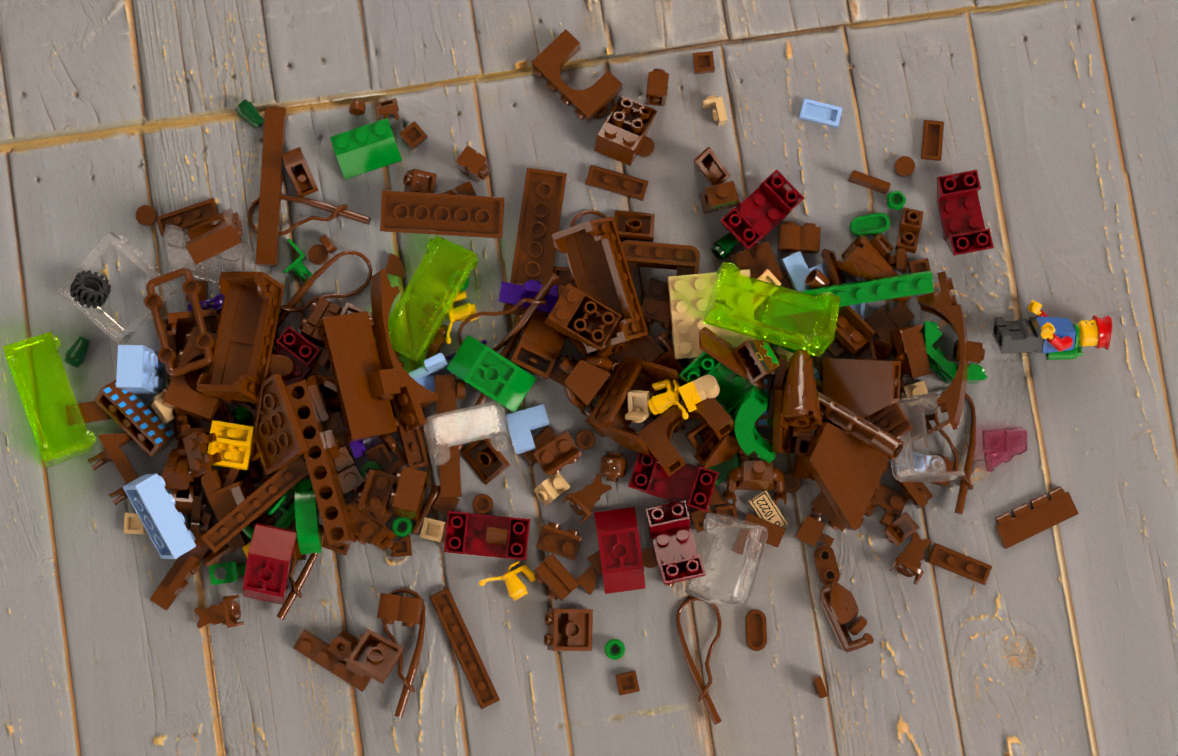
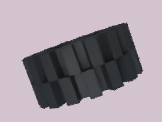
M85 270L78 273L70 288V292H72L71 297H75L74 301H80L79 305L81 306L86 304V308H90L91 305L93 309L98 306L99 308L102 307L111 292V285L108 284L109 281L107 279L103 280L104 276L102 274L98 276V272L92 274L90 270L87 273Z

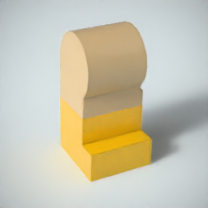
M705 375L678 388L689 412L697 409L695 404L706 398H715L720 393L719 384L712 375Z

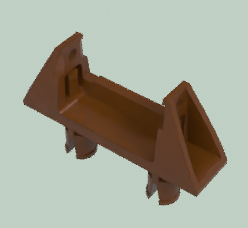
M127 433L98 435L104 446V451L87 459L90 464L96 462L91 466L95 471L111 461L114 462L123 477L125 485L139 478L123 450L120 449L133 439ZM123 487L109 494L110 498L118 496L113 501L115 506L128 498Z

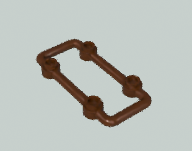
M180 268L149 280L146 285L147 296L144 299V304L152 311L161 348L157 357L165 365L168 375L172 377H178L205 367L213 360L212 348L214 347L215 340L206 330L198 298L201 286L193 279L192 272L188 268ZM184 276L185 282L182 285V290L190 297L199 332L196 338V345L203 350L205 357L174 369L173 363L176 360V353L169 348L160 312L163 300L156 294L154 287Z

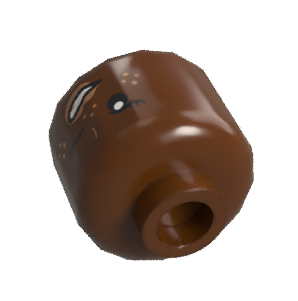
M607 452V455L602 456L600 474L606 477V481L618 482L619 478L626 476L627 459L623 457V453Z

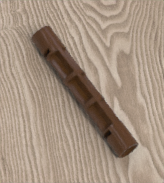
M817 391L820 412L824 419L892 460L899 456L904 447L903 441Z

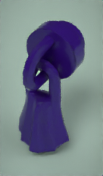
M219 294L214 299L199 301L201 310L214 307V309H217V314L221 315L224 295ZM191 301L187 306L188 311H193Z

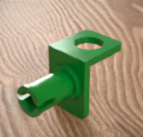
M289 238L287 241L301 256L289 265L283 273L286 274L289 271H294L305 283L308 279L304 276V273L308 277L312 275L302 263V259L306 256Z
M236 561L211 564L209 566L211 585L237 582L238 577L245 576L246 564L237 565ZM217 568H223L226 571L224 579L218 580L215 578L214 572Z

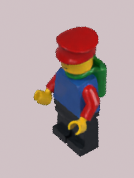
M1031 300L1027 309L1036 314V316L1029 317V320L1021 318L1016 321H1005L1003 317L994 318L993 336L996 343H998L1001 354L1035 351L1036 353H1045L1047 360H1070L1083 356L1082 347L1094 346L1097 349L1104 348L1108 350L1110 346L1112 318L1108 315L1103 318L1093 315L1092 320H1082L1078 324H1072L1068 318L1049 317L1043 310L1040 311L1043 306L1042 304Z

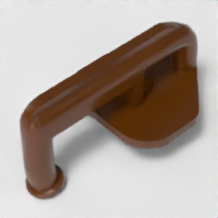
M836 581L824 585L820 590V604L841 649L844 652H851L873 644L874 639L869 633H865L862 638L852 641L845 626V623L857 617L859 613L858 605L852 593Z

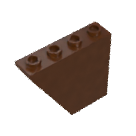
M824 358L821 368L823 373L821 393L865 420L880 414L894 403H899L901 361ZM822 417V423H823V422H828V423L834 425L833 423L827 421L826 419H824V418Z
M823 422L821 426H818L803 461L845 529L856 531L860 528L864 521L863 515L872 504L871 498L873 493L880 487V478L889 467L888 461L890 458L834 425Z

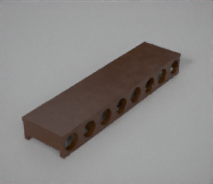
M304 379L301 382L285 386L308 450L303 454L329 546L335 544V547L356 543L335 464L327 447L323 421H321L308 388V381Z

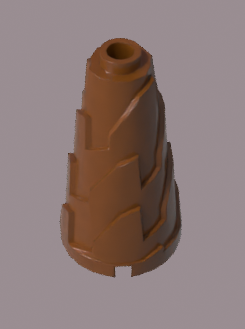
M860 235V239L856 238L841 255L845 259L842 263L838 260L836 267L842 272H846L858 281L898 276L894 268L863 235ZM911 296L893 298L890 300H892L893 302H897L899 304L902 302L905 304L906 302H908Z
M800 349L796 350L792 358H790L780 414V425L787 430L789 425L793 426V431L807 432L818 429V424L822 425V416L814 378L813 359L806 350Z

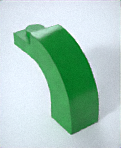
M752 389L739 405L735 419V435L740 447L748 456L755 451L761 460L771 463L775 459L776 452H772V445L761 437L755 428V421L767 410L768 401L755 389Z
M301 479L296 483L295 519L300 553H322V535L315 493L311 479Z

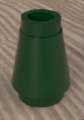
M245 99L235 108L237 116L255 129L264 123V120L251 101L249 102Z
M728 233L713 243L711 251L720 260L727 258L738 243V240L731 233Z
M79 336L66 352L64 361L76 368H79L81 364L83 365L90 341Z

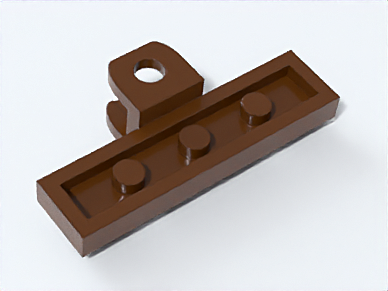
M305 629L293 647L296 651L362 692L371 680V677L367 675L363 678L346 669L347 662L345 658L350 650L353 651L357 641L356 637L346 631H341L331 644H328Z

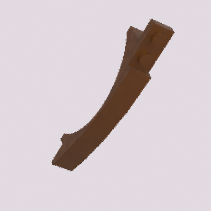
M381 269L371 278L372 318L375 341L382 370L396 368L401 393L397 394L398 403L401 405L409 430L413 431L427 423L422 407L430 406L439 400L438 393L428 390L416 382L404 370L393 351L388 332V318L392 303L400 290L398 286L391 287L385 269Z
M943 271L937 273L940 291L917 296V301L922 311L931 313L944 320L951 326L959 338L961 350L957 373L945 392L936 399L941 413L948 412L949 422L953 430H955L959 426L967 386L968 339L964 311L961 304L958 305L956 296L951 293V290L954 289L953 280L948 278L946 272Z

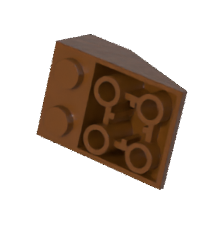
M621 95L597 135L594 151L631 166L651 127L657 110Z
M568 283L544 323L566 336L601 351L622 315Z
M536 310L513 354L511 362L547 380L567 336L544 323L549 316L548 313Z

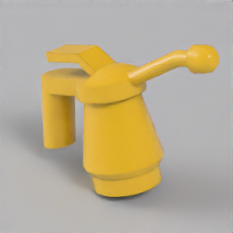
M466 290L448 296L449 312L446 310L445 301H442L443 311L450 320L446 333V344H451L450 332L453 323L465 321L470 315L477 313L475 303H467L454 308L455 302L467 298ZM476 317V318L470 320L469 322H472L473 320H477L478 317Z
M670 379L653 383L652 386L655 391L667 388V392L655 395L648 400L651 412L654 415L662 414L674 404L682 411V418L688 419V413L679 403L678 395L680 392L678 388L680 386L678 381L674 379L672 383Z
M517 561L510 565L508 571L502 576L482 579L479 581V585L484 586L488 581H505L509 596L516 601L528 594L526 586L516 574L522 571L530 582L535 581L536 578L534 577L535 574L526 564L510 572L512 567L520 563Z

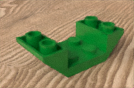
M927 320L921 324L923 326L920 332L923 335L930 368L947 384H951L957 373L958 366L952 361L948 362L943 357L944 353L939 348L932 347L942 333L940 332V327L935 322ZM969 364L967 384H977L986 380L988 376L985 374V369L979 364Z
M469 334L446 368L513 412H516L537 379Z
M704 351L679 375L687 383L705 375L714 376L720 387V393L716 397L726 405V412L734 421L741 401L752 389H755L767 401L769 400L764 389L760 390Z

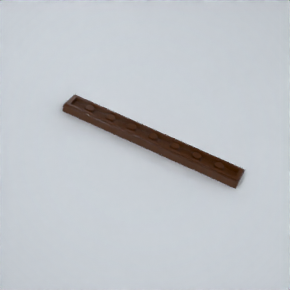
M265 107L256 249L257 266H277L283 178L282 154L284 153L287 110L285 107Z

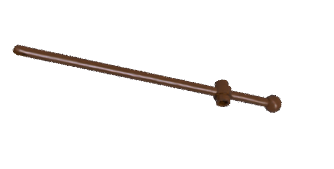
M517 314L514 317V325H516L522 314ZM529 320L505 344L500 354L506 359L508 358L521 330L527 327ZM482 392L459 435V451H461L488 398ZM440 475L420 512L418 521L416 520L412 528L414 535L419 534L424 518L428 517L440 493Z

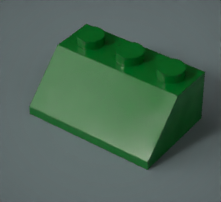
M388 118L330 137L345 180L402 161Z

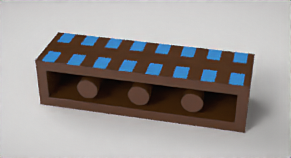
M116 380L101 388L94 400L151 458L167 448L175 437V434L133 393L117 388Z

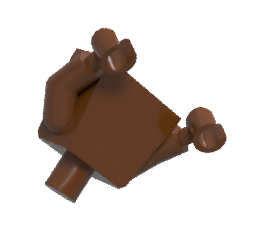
M586 356L585 358L580 357L576 364H574L565 357L559 368L568 374L564 379V390L568 400L583 415L586 414L583 410L584 407H592L590 405L591 400L611 375L610 371L615 373L614 366L620 363L615 359H607L602 356Z
M743 461L738 467L729 472L726 487L728 490H725L723 493L725 504H727V500L732 498L733 504H736L737 499L734 490H776L774 494L775 505H777L778 499L784 500V505H786L787 494L783 491L785 490L784 473L777 467H774L773 462Z

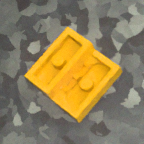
M212 420L210 433H215L217 441L209 444L207 452L211 453V455L220 453L222 461L212 465L248 470L254 427Z

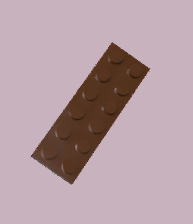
M527 168L510 283L522 286L526 281L536 280L541 282L540 285H544L553 273L556 248L553 244L552 234L559 232L567 173Z
M382 190L380 231L503 238L505 198Z

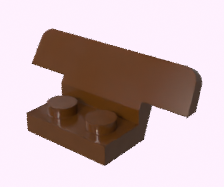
M216 469L203 475L201 478V483L218 522L255 491L249 477L223 487ZM262 512L257 518L263 516L264 512ZM242 530L228 541V545L232 549L248 544Z

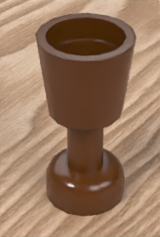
M817 268L813 269L805 279V285L812 289L831 286L830 280Z

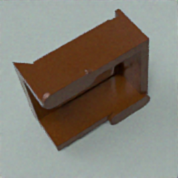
M912 324L890 330L897 355L894 356V359L906 353V358L901 360V377L913 379L933 373L929 371L930 364L923 335L920 332L923 325Z

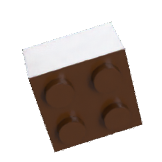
M402 467V471L397 472L395 484H397V490L391 494V508H393L394 515L418 521L428 486V475L424 471Z

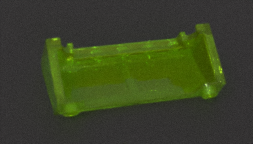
M438 235L428 241L426 254L388 319V332L393 351L419 366L425 360L426 351L424 350H429L432 340L464 283L472 274L470 269L475 270L480 262L478 254Z
M723 262L715 276L703 323L790 349H803L811 355L820 357L834 340L840 297L831 292H823L815 297L741 275L740 269L735 264Z
M52 331L3 346L6 361L45 468L55 466L94 449L93 443L96 442L93 431H88L58 351V348H61L58 336L54 337Z

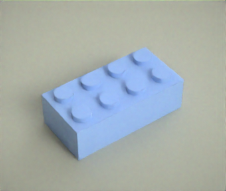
M118 345L116 387L137 395L160 394L165 389V379L162 378L165 365L158 360V352L144 345Z
M157 473L142 475L124 485L123 489L161 559H176L196 547L194 543L195 537L190 530H187L184 524V516L175 508V500L171 494L167 493L164 479L160 475L158 476Z

